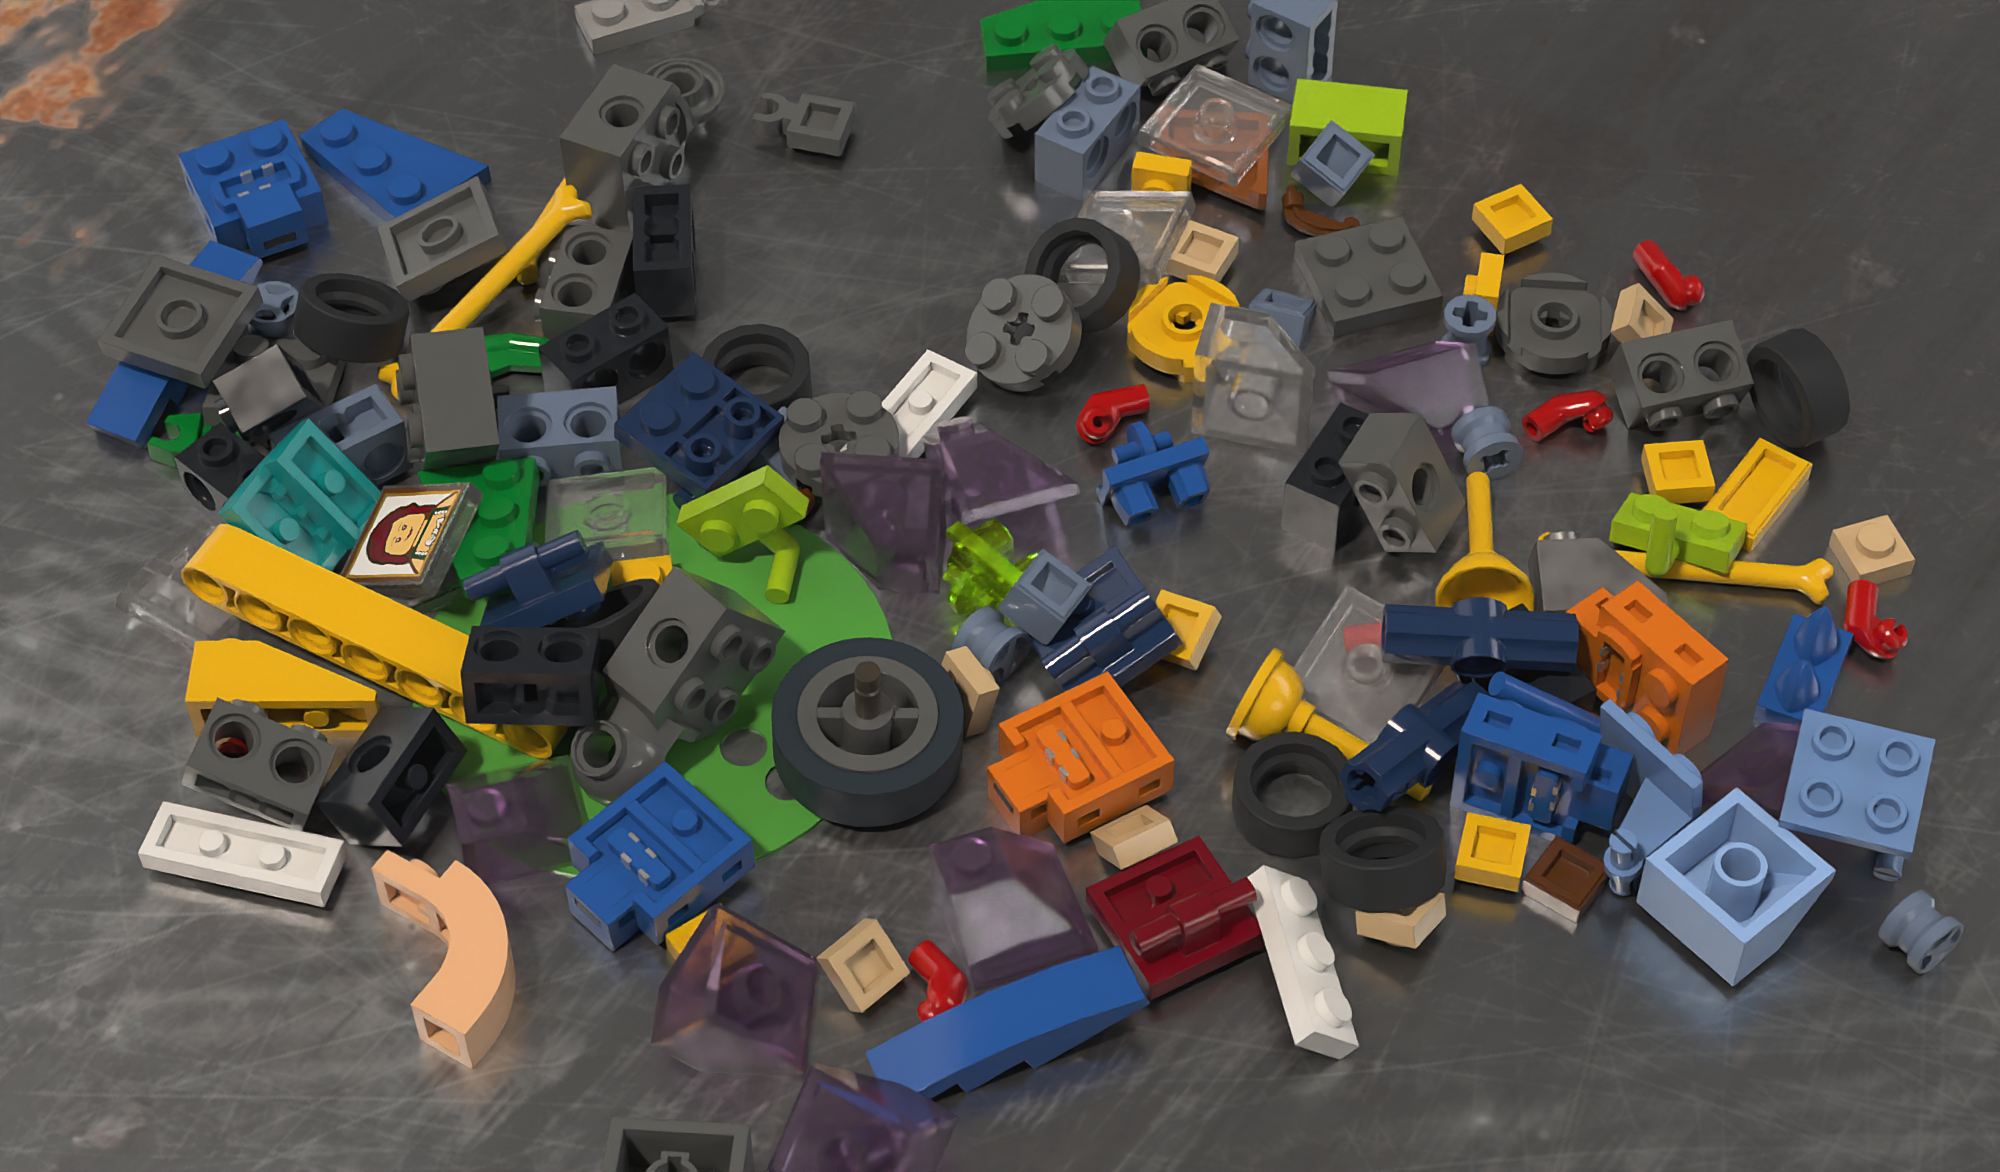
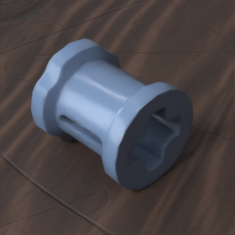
M1461 295L1455 297L1447 303L1444 309V324L1448 329V333L1443 336L1440 342V358L1453 370L1474 372L1478 368L1486 366L1491 358L1492 346L1487 337L1493 331L1496 324V310L1492 303L1480 296Z

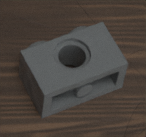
M1369 413L1338 462L1385 551L1436 553L1466 504L1421 413Z

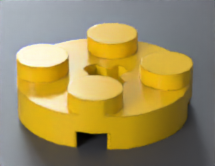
M1187 275V283L1175 282L1168 284V277L1156 279L1146 284L1137 292L1136 298L1129 308L1127 346L1133 354L1148 366L1164 373L1173 374L1177 380L1184 383L1199 382L1205 378L1207 372L1218 369L1226 364L1238 351L1241 345L1242 318L1239 314L1240 305L1236 296L1227 287L1204 276ZM1189 320L1196 322L1195 328L1188 330L1178 329L1173 324V322L1184 325Z

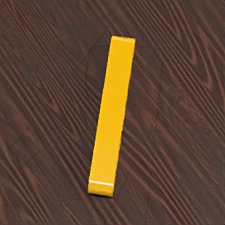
M219 524L181 570L183 583L194 595L206 603L425 707H434L438 713L538 759L551 757L571 728V726L467 724L465 721L460 671L469 640L468 635L238 527L229 524Z

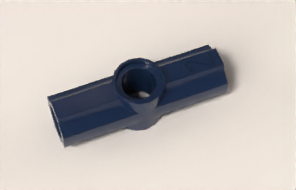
M1484 597L1462 599L1455 602L1451 607L1385 604L1381 630L1382 662L1451 666V670L1455 674L1468 678H1490L1497 672L1505 673L1507 669L1573 672L1577 664L1579 622L1576 620V614L1507 610V606L1503 602Z
M1455 681L1420 708L1413 703L1404 706L1386 724L1377 740L1345 763L1339 775V779L1345 788V798L1361 812L1366 809H1374L1380 812L1417 783L1424 788L1432 785L1444 774L1457 757L1460 733L1478 692L1488 696L1490 694L1475 681L1468 684H1461Z

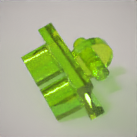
M993 517L971 530L958 520L946 529V537L953 544L951 554L947 560L948 569L943 575V580L951 586L946 599L948 607L960 616L967 615L975 609H980L984 606H993L1000 612L999 605L1038 554L1036 552L1029 553L1013 565L1006 559L1008 555L1014 552L1013 537L1009 530Z

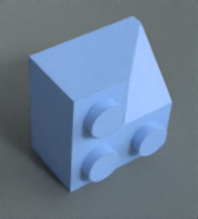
M1737 787L1646 858L1636 900L1643 909L1732 987L1779 950L1834 878L1836 871L1789 830L1778 827L1779 822Z

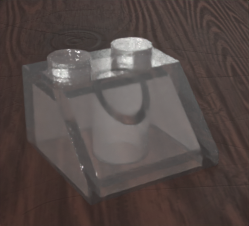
M1216 303L1210 304L1195 352L1191 433L1304 455L1309 448L1316 368L1269 313Z

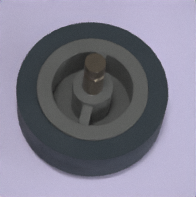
M872 637L837 641L820 647L797 662L785 675L776 691L771 714L775 768L780 780L791 796L806 809L820 817L840 824L861 827L884 826L902 822L917 816L934 805L951 787L957 776L963 749L964 713L960 693L948 672L935 659L913 646L895 640Z

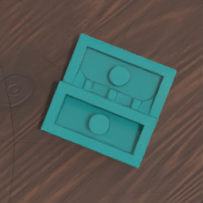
M308 418L301 421L261 461L229 498L218 514L229 525L238 527L332 571L346 551L356 547L382 492Z

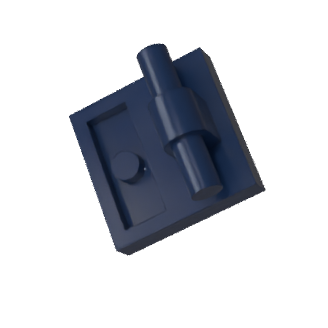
M693 352L614 423V438L682 487L673 495L675 505L681 509L682 505L712 492L738 477L746 469V465L779 435L780 429L784 424V416Z
M575 530L540 546L534 541L500 556L499 564L463 579V586L472 602L509 586L513 592L489 596L480 626L544 627L564 617L567 623H573L592 615L601 607L599 602L605 599L613 560L603 540L587 547L581 533Z
M1116 546L1076 572L1093 586L1049 644H1042L1027 633L1031 638V643L1042 658L1040 660L1064 692L1107 671L1118 686L1122 687L1183 644Z

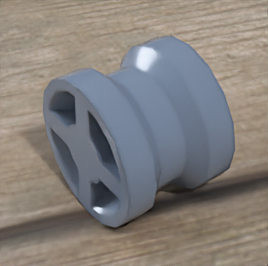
M268 281L256 285L259 287L263 303L249 322V335L299 340L294 335L293 319L298 299L297 290L290 284L281 281Z
M1480 407L1464 414L1456 421L1451 431V437L1457 450L1464 454L1463 464L1468 475L1481 471L1488 475L1490 481L1509 474L1519 465L1523 457V450L1517 437L1510 434L1511 424L1504 410L1498 407Z
M984 606L971 614L962 624L955 636L953 649L967 646L980 664L991 672L996 684H999L1011 677L1022 665L1031 647V638L1020 627H1008L1004 622V616L993 606Z
M1918 890L1902 900L1892 910L1881 925L1878 936L1888 947H1899L1907 954L1908 965L1917 974H1923L1938 965L1954 949L1965 929L1964 925L1954 916H1943L1935 909V900L1925 890Z

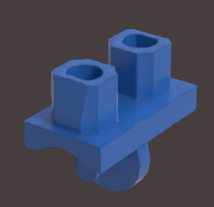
M1138 421L1129 424L1126 430L1128 443L1112 448V456L1116 465L1103 470V485L1097 486L1095 490L1101 506L1113 503L1115 510L1126 527L1146 522L1156 516L1159 508L1151 490L1168 485L1177 509H1185L1203 503L1210 492L1204 464L1210 454L1204 437L1173 446L1169 431L1166 430L1151 435L1143 422Z

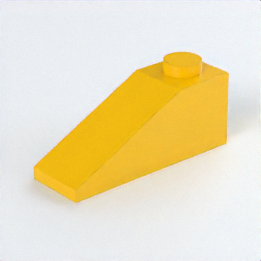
M227 638L220 641H195L185 704L196 738H199L217 697L230 703L235 699L251 702L262 708L267 713L268 719L290 728L294 724L305 725L319 731L326 738H360L380 709L376 690L258 640L242 641L235 638Z

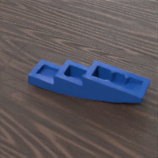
M210 240L189 265L252 285L263 261L259 257ZM120 361L89 415L86 424L96 432L145 449L167 403L170 402L179 406L190 383Z
M1119 945L1055 965L988 991L923 1021L865 1052L888 1107L896 1115L901 1116L955 1084H958L968 1093L1024 1060L1033 1069H1036L1150 1004L1125 951Z

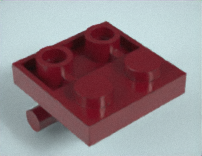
M1200 836L1086 888V903L1114 946L1120 945L1125 951L1143 990L1150 1000L1265 946L1259 922L1248 907L1249 904L1257 901V894L1253 884L1247 877L1232 883Z

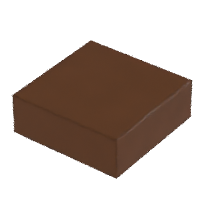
M1556 835L1524 877L1521 892L1577 924L1610 878L1604 870L1602 860Z

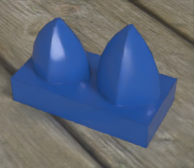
M1828 606L1819 608L1808 618L1793 614L1756 705L1753 720L1799 735L1805 708L1825 713L1854 633L1836 628L1834 617Z

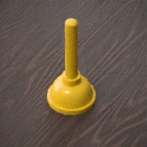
M1481 471L1473 472L1466 479L1470 553L1454 563L1450 570L1441 578L1435 589V607H1451L1455 602L1462 599L1484 597L1503 602L1507 606V610L1523 603L1529 611L1533 612L1534 589L1528 576L1505 556L1494 552L1490 479L1487 474Z
M1276 647L1272 649L1256 673L1226 730V736L1234 741L1239 736L1251 741H1260L1272 734L1293 731L1317 735L1337 746L1348 760L1370 745L1314 713L1316 706L1303 699L1305 688L1301 676L1292 665L1283 659L1285 652ZM1417 783L1406 794L1416 800H1423L1430 793L1432 785L1424 788Z

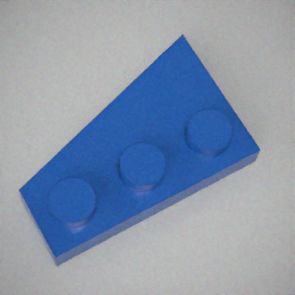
M345 109L339 110L299 135L302 152L384 222H388L476 176L479 177L484 186L491 182L488 165Z

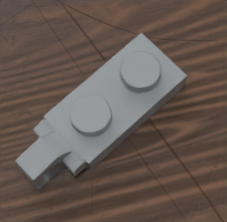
M591 0L574 5L576 20L592 52L597 55L695 26V18L708 10L727 5V0Z

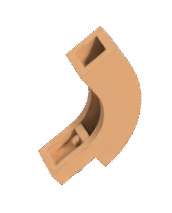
M387 850L371 868L380 903L435 934L449 947L444 963L439 971L411 1003L419 1038L473 1070L503 1030L512 1009L515 995V964L503 913L493 893L481 878L457 860L439 877L423 861L412 859L409 862Z

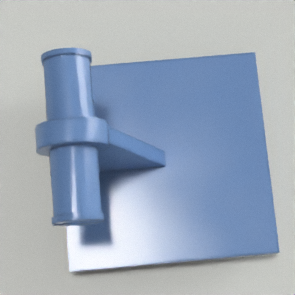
M1608 699L1600 706V734H1603L1601 743L1634 754L1626 793L1634 801L1620 828L1615 830L1616 836L1613 833L1610 835V847L1606 850L1603 858L1604 870L1610 878V889L1617 895L1626 896L1631 894V888L1634 891L1636 890L1637 878L1642 873L1646 858L1702 815L1703 781L1696 766L1686 756L1680 753L1673 755L1656 740L1653 730L1641 716L1634 712L1625 713L1611 699Z
M1805 708L1778 827L1879 851L1873 874L1884 881L1895 882L1900 880L1904 858L1910 859L1913 852L1936 739Z

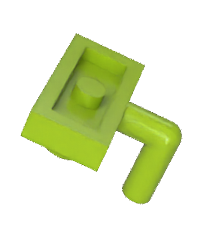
M766 465L681 506L676 525L717 558L756 540L774 553L765 597L770 602L776 604H783L789 600L800 554V545L783 528L805 518L809 499L770 466Z
M1630 492L1612 519L1609 541L1647 551L1645 569L1653 577L1664 576L1675 559L1727 573L1744 544L1747 523L1729 519L1718 511L1696 510L1670 503L1658 495H1641Z

